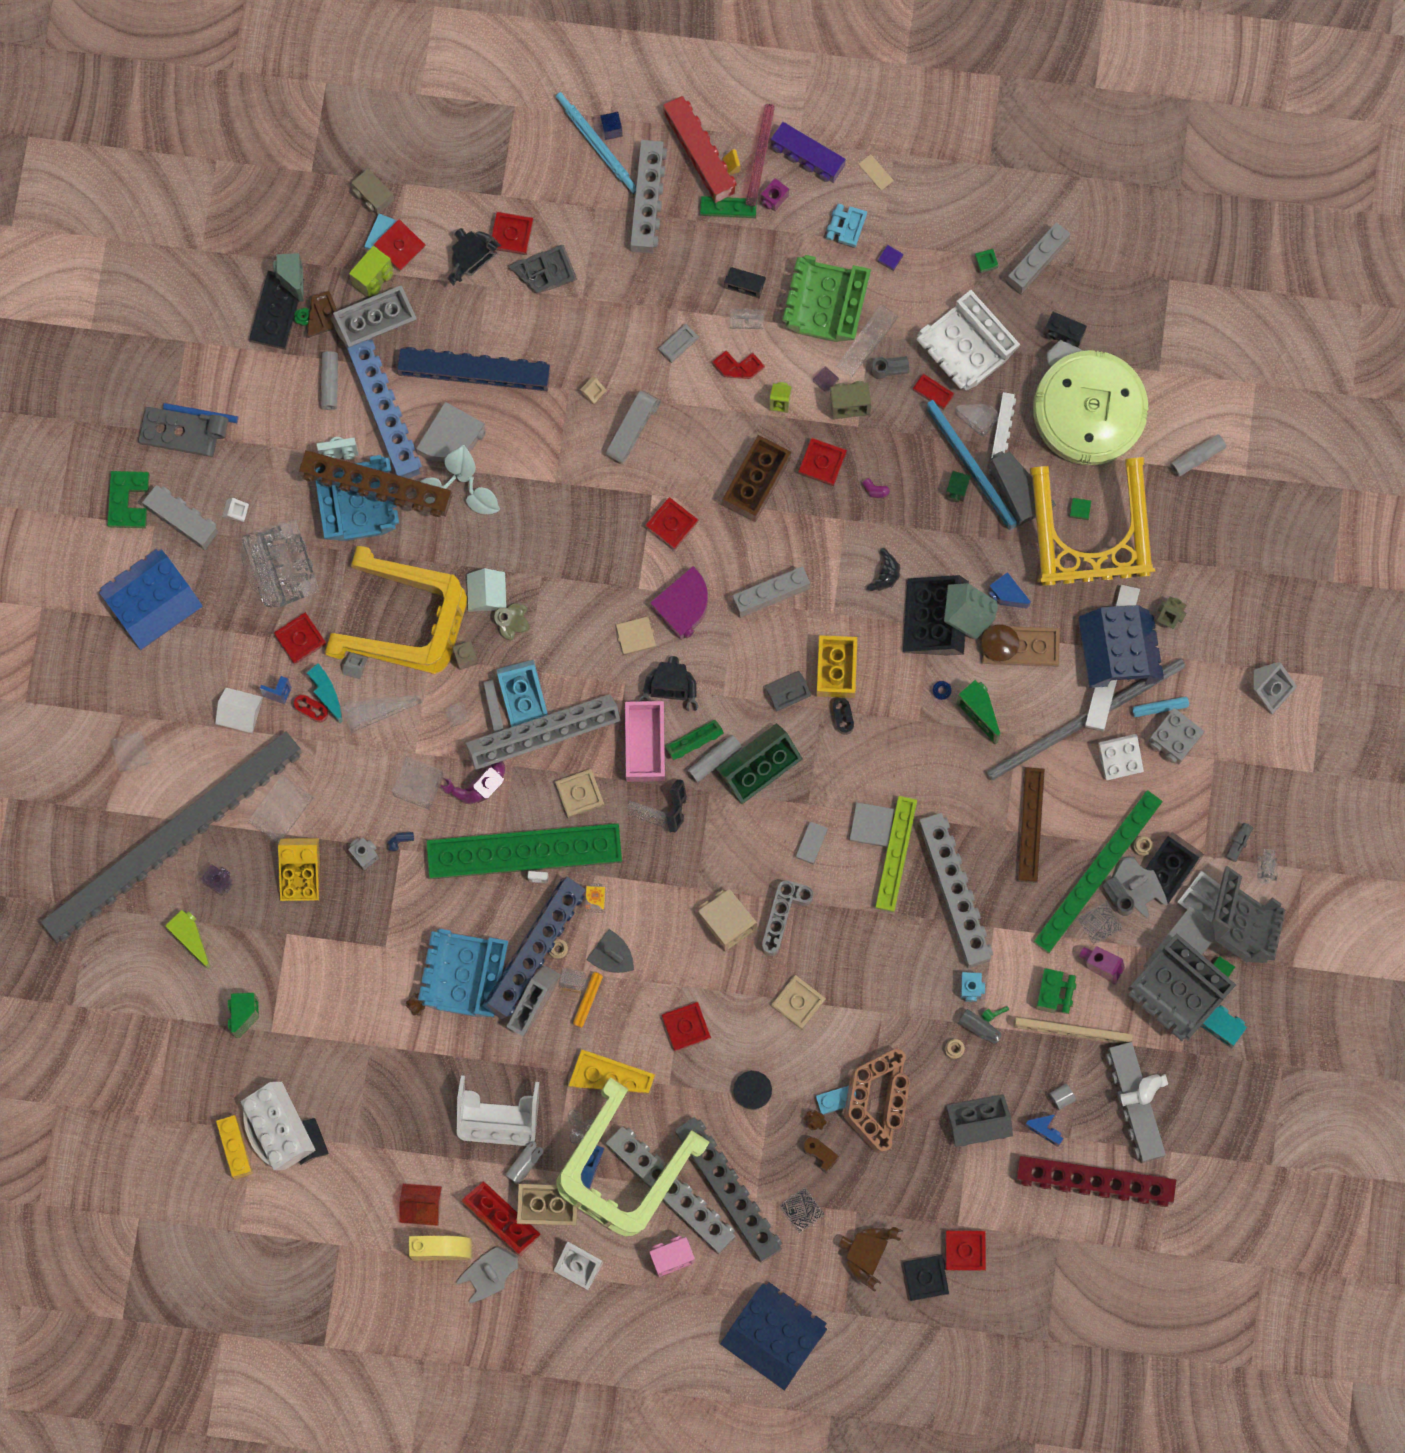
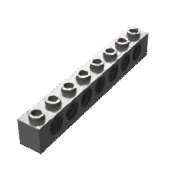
M694 1117L675 1129V1133L682 1143L691 1130L709 1141L704 1152L710 1151L713 1153L714 1157L711 1161L703 1159L704 1152L698 1157L690 1155L760 1262L763 1263L782 1250L780 1245L783 1243L777 1234L773 1236L769 1229L772 1228L766 1218H761L758 1213L761 1211L755 1201L751 1203L747 1197L750 1193L744 1185L740 1186L737 1182L739 1178L733 1168L731 1170L726 1165L728 1160L723 1152L718 1153L716 1150L717 1143L713 1137H708L704 1132L707 1129L701 1119L697 1121ZM716 1168H722L725 1173L722 1177H716L713 1171ZM727 1184H732L736 1189L734 1193L728 1194L724 1191V1187ZM742 1200L746 1203V1208L738 1210L735 1207V1203ZM747 1218H756L757 1224L754 1227H749L746 1224ZM760 1233L768 1236L766 1243H759L757 1241V1236Z

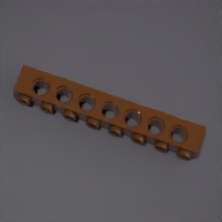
M305 450L299 469L300 476L306 481L321 482L320 484L327 487L337 486L345 492L355 491L363 497L373 496L381 502L391 501L399 507L409 506L417 512L427 511L435 517H446L453 496L452 491L308 450ZM319 467L326 468L323 473L316 472ZM337 472L344 473L341 478L334 477ZM355 477L362 478L359 483H353L352 480ZM373 482L380 483L378 488L370 487ZM391 487L398 488V491L394 494L388 492ZM415 492L417 495L415 498L410 499L407 497V494ZM428 497L435 499L431 504L425 502Z

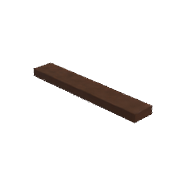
M1025 768L1018 882H1038L1045 769Z

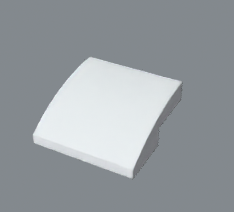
M1201 871L1179 899L1178 903L1187 910L1191 906L1212 922L1221 885Z

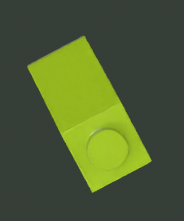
M784 382L773 383L769 410L788 413L792 386H788Z

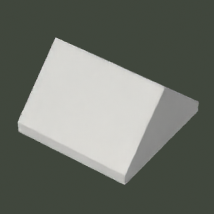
M225 688L218 701L215 724L253 734L263 697Z
M567 1242L554 1272L589 1290L603 1265V1261Z

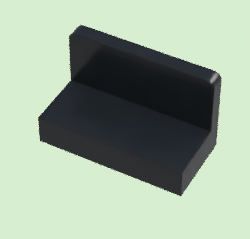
M731 267L728 276L726 275L724 288L760 299L766 277Z
M315 1118L301 1121L316 1151L300 1160V1165L329 1154Z

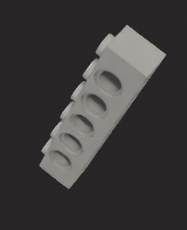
M641 140L631 252L653 253L654 247L658 246V236H655V231L659 230L660 219L657 218V212H661L662 201H659V194L663 195L664 183L660 182L661 177L665 176V166H662V162L667 157V148H664V142ZM651 159L657 160V163L650 164L648 163V161ZM648 177L655 178L653 182H649L646 179ZM652 194L654 197L646 199L645 195ZM651 212L652 215L650 217L643 216V213ZM644 229L650 230V233L644 235L641 233V231Z

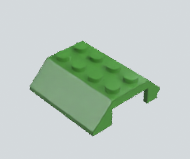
M805 255L804 257H797L794 270L798 273H793L790 288L794 289V291L789 290L786 305L790 308H785L782 321L786 322V327L798 334L834 342L855 340L871 269L853 265L852 270L818 263L814 256Z

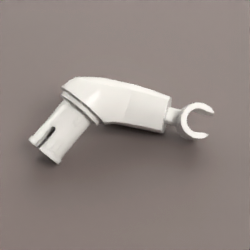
M1156 1074L1143 1078L1138 1091L1121 1094L1122 1105L1135 1103L1146 1105L1150 1103L1156 1091L1160 1087L1168 1085L1166 1074L1163 1076Z

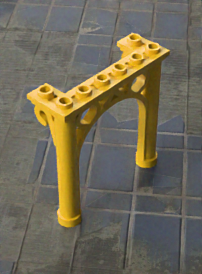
M1144 457L1125 459L1130 507V526L1128 532L1116 546L1099 553L1079 552L1071 549L1060 540L1053 523L1049 466L1030 468V476L1033 478L1041 575H1039L1037 583L1042 582V586L1056 585L1055 581L1063 580V584L1075 583L1074 579L1081 578L1082 582L1094 581L1093 577H1101V580H1111L1113 575H1120V579L1132 578L1131 574L1137 573V577L1151 576L1150 572H1155L1151 562L1143 474ZM1132 534H1134L1135 551L1130 546L1125 545ZM1054 541L1057 543L1059 547L1063 549V551L1059 553L1056 558L1054 550ZM1121 548L1128 550L1131 553L1130 561L1126 563L1117 562L1115 559L1116 552ZM1067 553L1073 555L1076 559V564L1072 568H1064L1060 565L1061 557ZM1111 554V562L1117 567L1100 569L1101 563L1108 559L1107 555ZM1079 557H1082L1083 561L1090 563L1093 570L1075 571L1080 566L1081 560ZM1100 557L1099 559H1097L1096 562L1093 559H1091ZM1136 559V566H1130ZM1056 567H1057L1060 571H1062V573H1057V572H1056Z

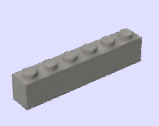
M1132 1042L1111 1047L1108 1050V1054H1106L1108 1065H1112L1114 1070L1111 1073L1113 1082L1118 1084L1120 1090L1117 1092L1120 1103H1122L1121 1094L1138 1091L1140 1082L1143 1079ZM1135 1103L1125 1105L1123 1116L1126 1122L1129 1121L1131 1129H1128L1131 1141L1134 1140L1137 1147L1134 1148L1136 1159H1140L1141 1163L1165 1157V1150L1151 1104Z

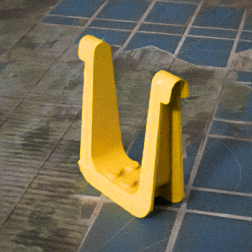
M356 546L351 563L352 568L443 596V605L439 606L437 610V617L439 619L437 624H434L431 634L434 636L431 642L424 647H413L330 633L325 654L336 659H343L347 651L431 674L442 672L451 660L453 647L455 646L467 605V596L459 580L453 574L376 559L368 547Z

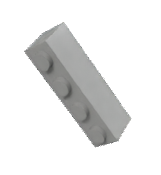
M1056 222L1009 274L1007 284L1019 294H1022L1069 242L1071 233Z
M156 485L142 502L144 507L203 550H206L219 533L216 528L217 525L209 518L207 520L202 518V514L195 508L189 509L186 506L187 503L181 498L177 497L175 499L171 496L172 493L164 486L160 488Z
M802 566L733 595V603L741 618L809 590L810 581Z

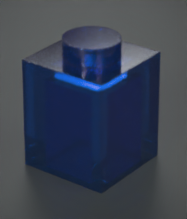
M618 112L600 115L605 140L623 137Z

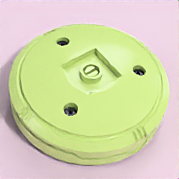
M1080 351L1063 357L1043 376L1034 396L1033 415L1041 438L1058 456L1080 465H1100L1119 458L1137 442L1147 422L1148 398L1140 377L1125 361L1102 351Z

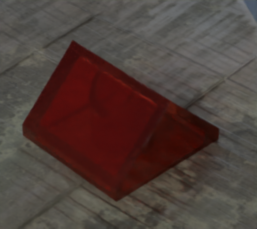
M403 1184L399 1202V1223L439 1226L442 1186Z

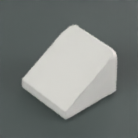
M229 498L226 501L222 517L244 522L249 504L235 498Z

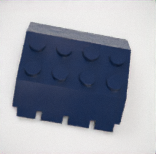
M1139 605L1101 607L1078 617L1089 688L1108 687L1112 680L1146 678L1145 684H1157L1158 681L1164 679L1163 668L1159 665L1161 663L1160 651L1156 647L1158 646L1157 633L1153 630L1156 628L1154 615H1151L1148 609Z
M768 1282L767 1285L763 1283L755 1292L720 1345L785 1391L812 1350L826 1333L827 1328L825 1326L827 1323L818 1316L811 1318V1311L801 1304L796 1307L794 1299L784 1292L782 1295H779L780 1289Z

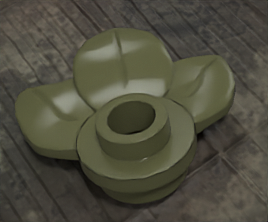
M515 603L511 604L508 608L496 610L494 621L500 626V633L504 638L513 640L515 632L522 633L530 629L528 621L523 617L528 609L525 605ZM502 613L507 615L505 621L501 619Z

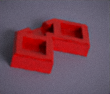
M727 350L712 361V364L723 377L752 379L765 368V365L753 352L739 364Z

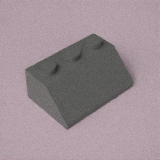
M1004 1094L946 1105L955 1147L1013 1136L1011 1116Z

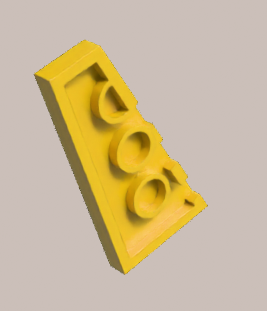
M581 1049L569 1087L602 1090L611 1077L628 1088L627 1092L649 1094L655 1074Z

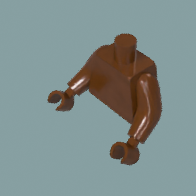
M892 1227L891 1229H864L857 1233L854 1240L843 1236L838 1247L849 1251L846 1257V1265L850 1272L859 1282L868 1286L874 1292L876 1291L874 1285L876 1283L881 1284V1282L873 1275L888 1244L887 1240H901V1238L897 1237L898 1232H903V1230L897 1227Z

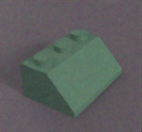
M968 583L948 585L944 622L972 639H977L995 620L998 610L997 601Z

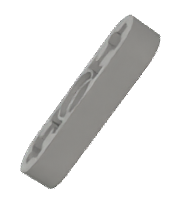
M490 680L484 682L494 733L504 729L494 682Z

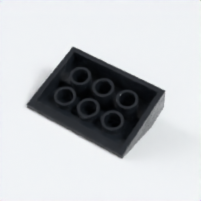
M960 575L907 578L903 653L944 656L964 655L965 634L944 622L948 585L969 584L968 580Z

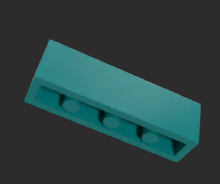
M1219 1005L1201 1027L1232 1049L1247 1026L1244 1025L1245 1022L1237 1016L1234 1018L1228 1014V1009Z

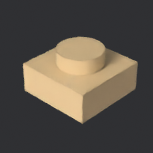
M593 376L580 389L593 404L607 391L599 380Z

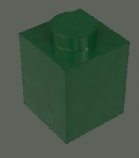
M952 471L945 497H948L953 502H964L971 476Z

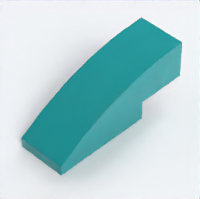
M317 663L307 672L308 677L318 687L313 692L335 719L341 723L343 722L338 696L328 675L320 664Z

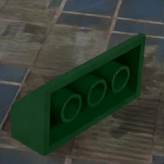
M776 723L718 766L716 770L738 801L744 804L803 758L788 733Z

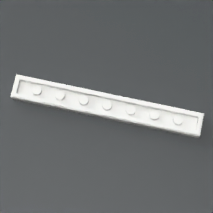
M1121 585L1116 607L1136 605L1140 589ZM1117 680L1110 681L1108 687L1095 688L1085 727L1099 731L1105 730Z

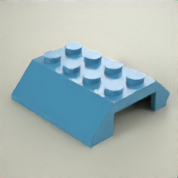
M381 455L371 456L368 462L356 463L387 473L391 471L389 458L382 457ZM319 467L316 472L323 473L326 468ZM337 472L334 477L341 478L344 473ZM355 477L352 482L359 483L362 478ZM316 481L324 539L349 541L380 536L396 529L395 525L399 524L398 511L393 510L397 506L393 502L387 500L386 502H381L373 496L363 497L355 491L345 492L337 486L327 487L320 484L321 482ZM373 482L370 487L378 488L380 483ZM391 487L388 492L394 494L395 492H390L394 487Z
M439 929L437 932L432 931L429 945L434 948H428L425 964L430 965V968L424 967L421 983L426 984V987H420L418 1000L423 1001V1006L439 1011L473 1017H494V1014L482 1005L503 973L509 941L495 938L486 940L458 935L444 929Z

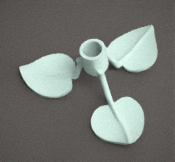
M465 445L460 446L446 456L445 466L451 473H454V476L444 486H442L437 478H425L420 481L445 489L456 478L461 482L469 481V492L471 495L467 497L466 502L473 511L480 514H493L500 510L497 498L492 491L483 487L476 488L473 491L474 478L472 475L475 473L476 466ZM428 497L425 501L431 504L435 499Z

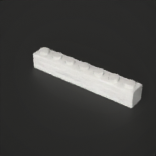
M1003 392L991 458L998 452L1003 451L1005 453V450L1008 449L1006 441L1010 437L1008 430L1012 426L1010 418L1014 415L1012 407L1016 403L1015 394Z

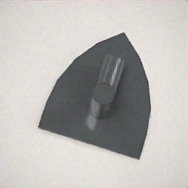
M608 929L586 959L594 966L612 973H624L634 970L630 949L625 941L610 929Z

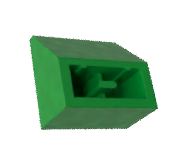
M255 993L231 994V999H228V1011L231 1014V1018H228V1030L231 1031L235 1038H241L259 1019V999Z

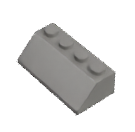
M401 285L334 312L331 320L339 337L349 348L413 322L417 318Z

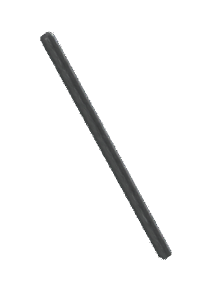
M1179 658L1163 668L1164 679L1158 681L1157 684L1184 669V661ZM1145 679L1119 693L1112 698L1109 712L1156 684H1145ZM1089 712L987 771V776L990 780H994L1085 727Z

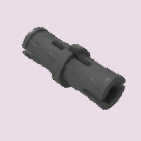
M1242 823L1237 836L1233 837V843L1225 855L1227 859L1237 862L1242 849L1246 848V842L1254 829L1251 825Z

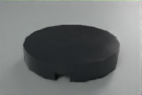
M751 1070L744 1072L737 1078L734 1083L733 1093L740 1106L749 1110H757L768 1104L772 1095V1086L766 1075L759 1071Z

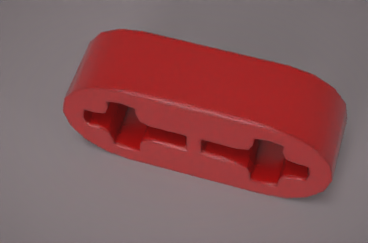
M299 695L295 698L294 706L299 713L318 723L324 722L327 719L328 711L321 703L306 695ZM304 700H306V704L310 706V708L308 709L305 706L300 708L298 702H303ZM315 709L317 711H320V709H323L322 712L324 715H319L317 718L316 713L312 710Z

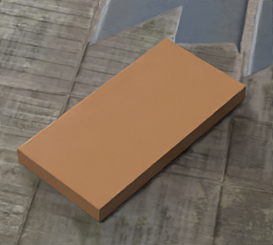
M1011 627L1019 638V650L1015 656L1006 661L994 662L984 651L982 654V664L1059 667L1060 628Z

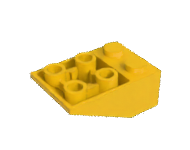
M319 838L280 839L278 844L280 901L319 900Z

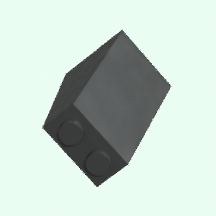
M1001 451L996 453L991 458L988 468L1010 513L1017 521L1016 525L1018 527L1036 518L1033 478L1010 452L1004 453ZM1051 498L1053 509L1056 506L1054 500Z

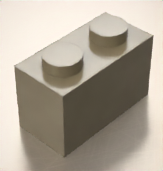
M366 169L352 182L353 194L358 199L362 198L365 201V206L371 212L374 210L379 214L394 201L393 193L369 169Z

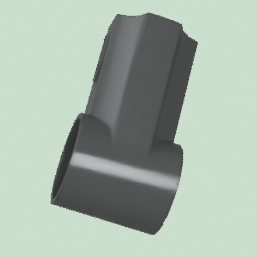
M907 356L887 359L878 357L873 361L871 367V374L876 379L909 373ZM876 366H883L884 370L879 371L876 369Z
M1117 877L1111 878L1102 885V888L1112 900L1120 915L1128 916L1133 912L1134 899L1128 895ZM1122 902H1129L1131 907L1123 909L1120 904Z

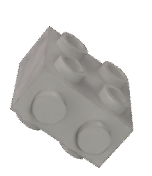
M1173 708L1150 737L1149 742L1153 749L1158 752L1161 750L1165 753L1166 758L1170 762L1180 765L1205 731Z

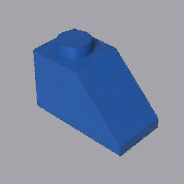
M1008 572L989 585L988 594L999 605L1024 609L1030 607L1031 601Z
M596 1145L582 1170L581 1181L586 1188L590 1189L604 1151L603 1147Z

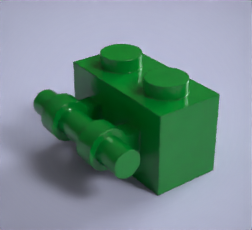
M1044 968L1036 1010L1055 1013L1057 1005L1063 1006L1062 1013L1069 1014L1070 1007H1073L1074 1002L1072 1000L1073 992L1077 986L1075 983L1076 976L1069 975L1068 981L1065 982L1062 981L1064 972ZM1061 988L1066 989L1064 999L1059 998Z

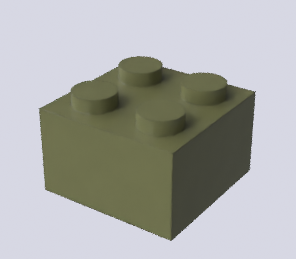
M856 381L850 385L839 383L830 388L833 420L870 415L871 398L868 382Z

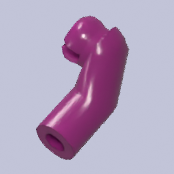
M870 478L862 482L869 495L873 498H885L890 493L887 486H875Z

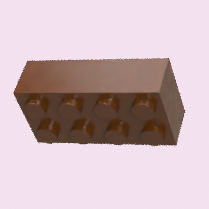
M757 435L725 493L722 505L756 522L791 459V451Z

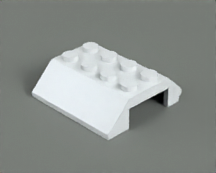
M972 290L957 300L956 306L932 326L928 324L921 329L916 339L924 349L929 348L927 352L937 363L941 362L940 367L949 377L953 375L952 380L960 389L964 388L965 390H969L981 383L1002 366L1020 346V343Z

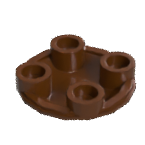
M995 625L985 631L982 637V648L984 653L994 662L1006 661L1015 656L1019 650V638L1011 627Z

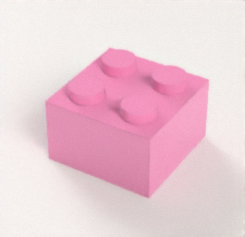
M678 1236L671 1239L670 1244L664 1246L663 1243L652 1247V1251L649 1253L658 1277L695 1263L694 1255L686 1237Z

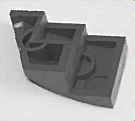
M559 245L547 252H540L528 259H522L509 265L510 269L516 272L537 293L577 280L564 245Z

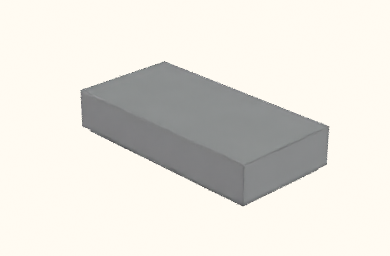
M685 324L659 348V351L673 363L699 339V336Z
M810 821L796 858L814 865L828 828Z

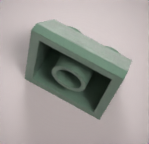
M299 253L277 254V261H273L276 278H279L281 285L300 302L304 301L303 264Z

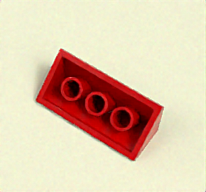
M484 1181L462 1199V1203L520 1257L541 1235L531 1224H517L518 1212Z

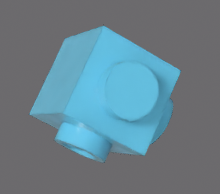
M962 972L961 999H965L966 1002H977V999L981 998V994H985V982H982V973Z

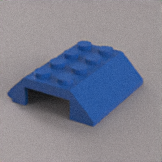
M162 549L152 551L145 556L147 558L145 561L141 559L130 567L131 571L125 570L114 578L115 582L109 581L100 588L102 591L99 592L140 650L203 607L188 583Z

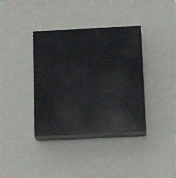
M942 1255L903 1262L910 1301L949 1295Z

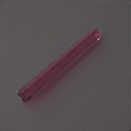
M765 104L746 199V205L755 206L757 202L775 109L773 104Z

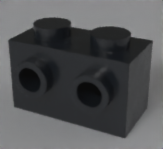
M1052 311L1045 327L1044 335L1052 340H1062L1079 348L1086 333L1087 325Z

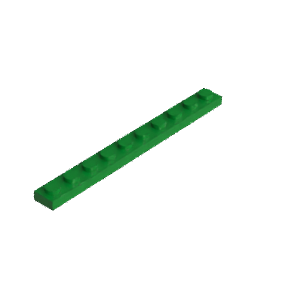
M1148 790L1145 792L1034 940V944L1048 954L1052 951L1163 803L1161 799Z

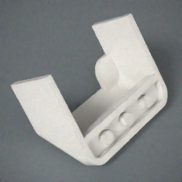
M461 1075L457 1096V1136L464 1141L527 1146L530 1142L535 1141L539 1105V1082H535L534 1095L522 1097L519 1100V1106L480 1103V1096L476 1092L465 1090V1076Z

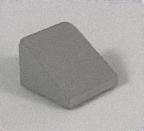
M349 652L343 666V674L361 679L368 657Z

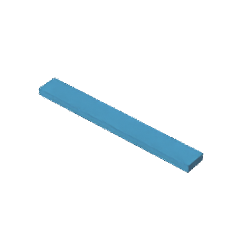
M934 400L928 402L926 410L1009 530L1015 528L1017 521Z

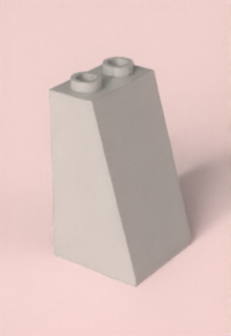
M1190 906L1143 967L1147 968L1176 933L1203 955L1215 940L1213 924Z

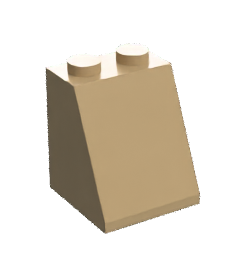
M730 889L717 893L715 895L716 899L712 902L706 901L699 907L700 910L698 911V915L725 952L757 930V922Z

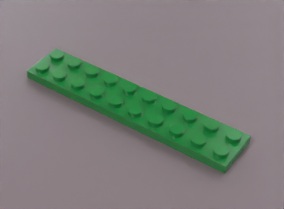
M619 823L427 840L430 879L622 863Z

